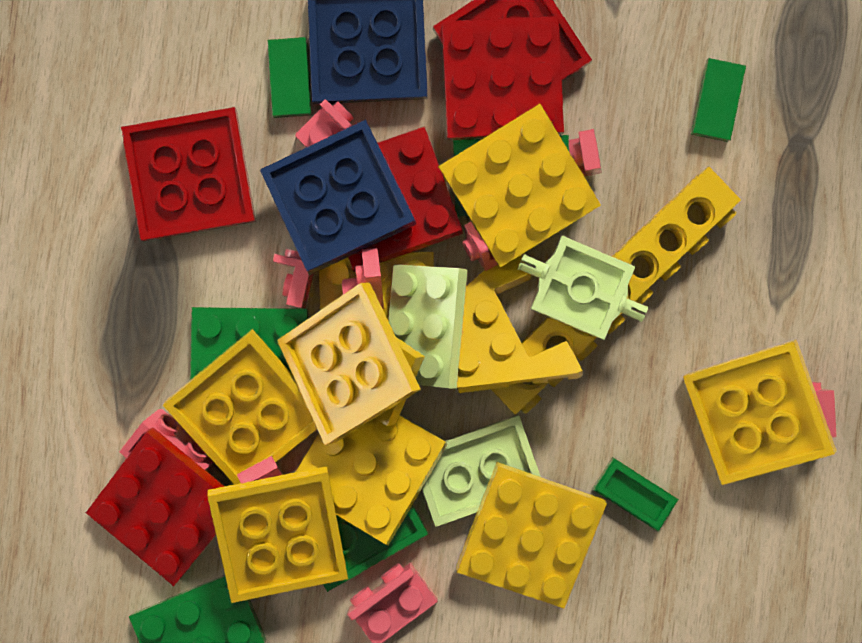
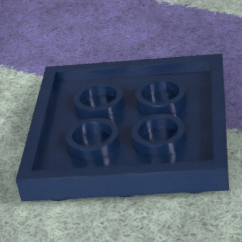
M308 0L313 104H321L325 99L330 104L336 102L356 103L428 99L423 0Z
M366 120L260 169L309 275L416 225L409 206Z

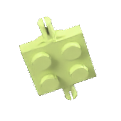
M561 236L553 256L546 263L529 257L526 254L521 259V261L535 268L521 262L518 270L539 278L538 292L530 308L531 310L602 340H605L612 321L620 313L637 319L640 322L645 318V315L631 308L647 313L648 306L627 298L628 283L635 269L633 265L565 236Z

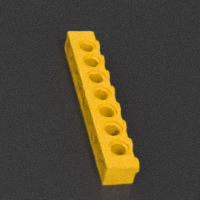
M710 167L702 170L611 256L630 265L635 257H642L649 264V273L645 278H639L632 274L628 283V299L643 304L653 294V291L649 288L659 278L664 282L668 280L681 267L677 261L687 251L693 255L709 241L705 234L712 227L717 225L721 229L737 214L733 208L741 199ZM690 205H697L702 208L704 220L701 225L694 224L689 220L687 211ZM663 231H670L675 235L677 245L673 251H666L661 247L659 237ZM622 313L612 321L608 335L624 322L625 318L621 315ZM547 317L521 342L528 356L532 357L547 350L548 340L557 335L568 342L575 357L580 361L585 359L598 346L594 342L597 337L550 317ZM564 378L548 379V382L538 384H509V387L491 390L512 413L516 415L521 410L526 414L542 399L538 393L548 383L555 387Z

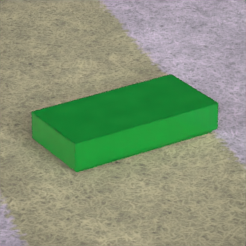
M306 37L267 40L273 117L311 116Z
M712 58L706 60L691 135L724 142L731 141L746 65Z
M614 457L611 458L592 488L595 492L656 531L660 530L679 500Z

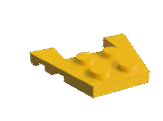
M521 255L502 267L497 265L487 271L484 270L466 286L457 390L459 393L509 387V384L533 382V384L546 383L548 379L568 377V380L583 376V370L567 341L529 357L499 301L497 294L531 280V274L518 270L521 262L525 264V262L521 261Z

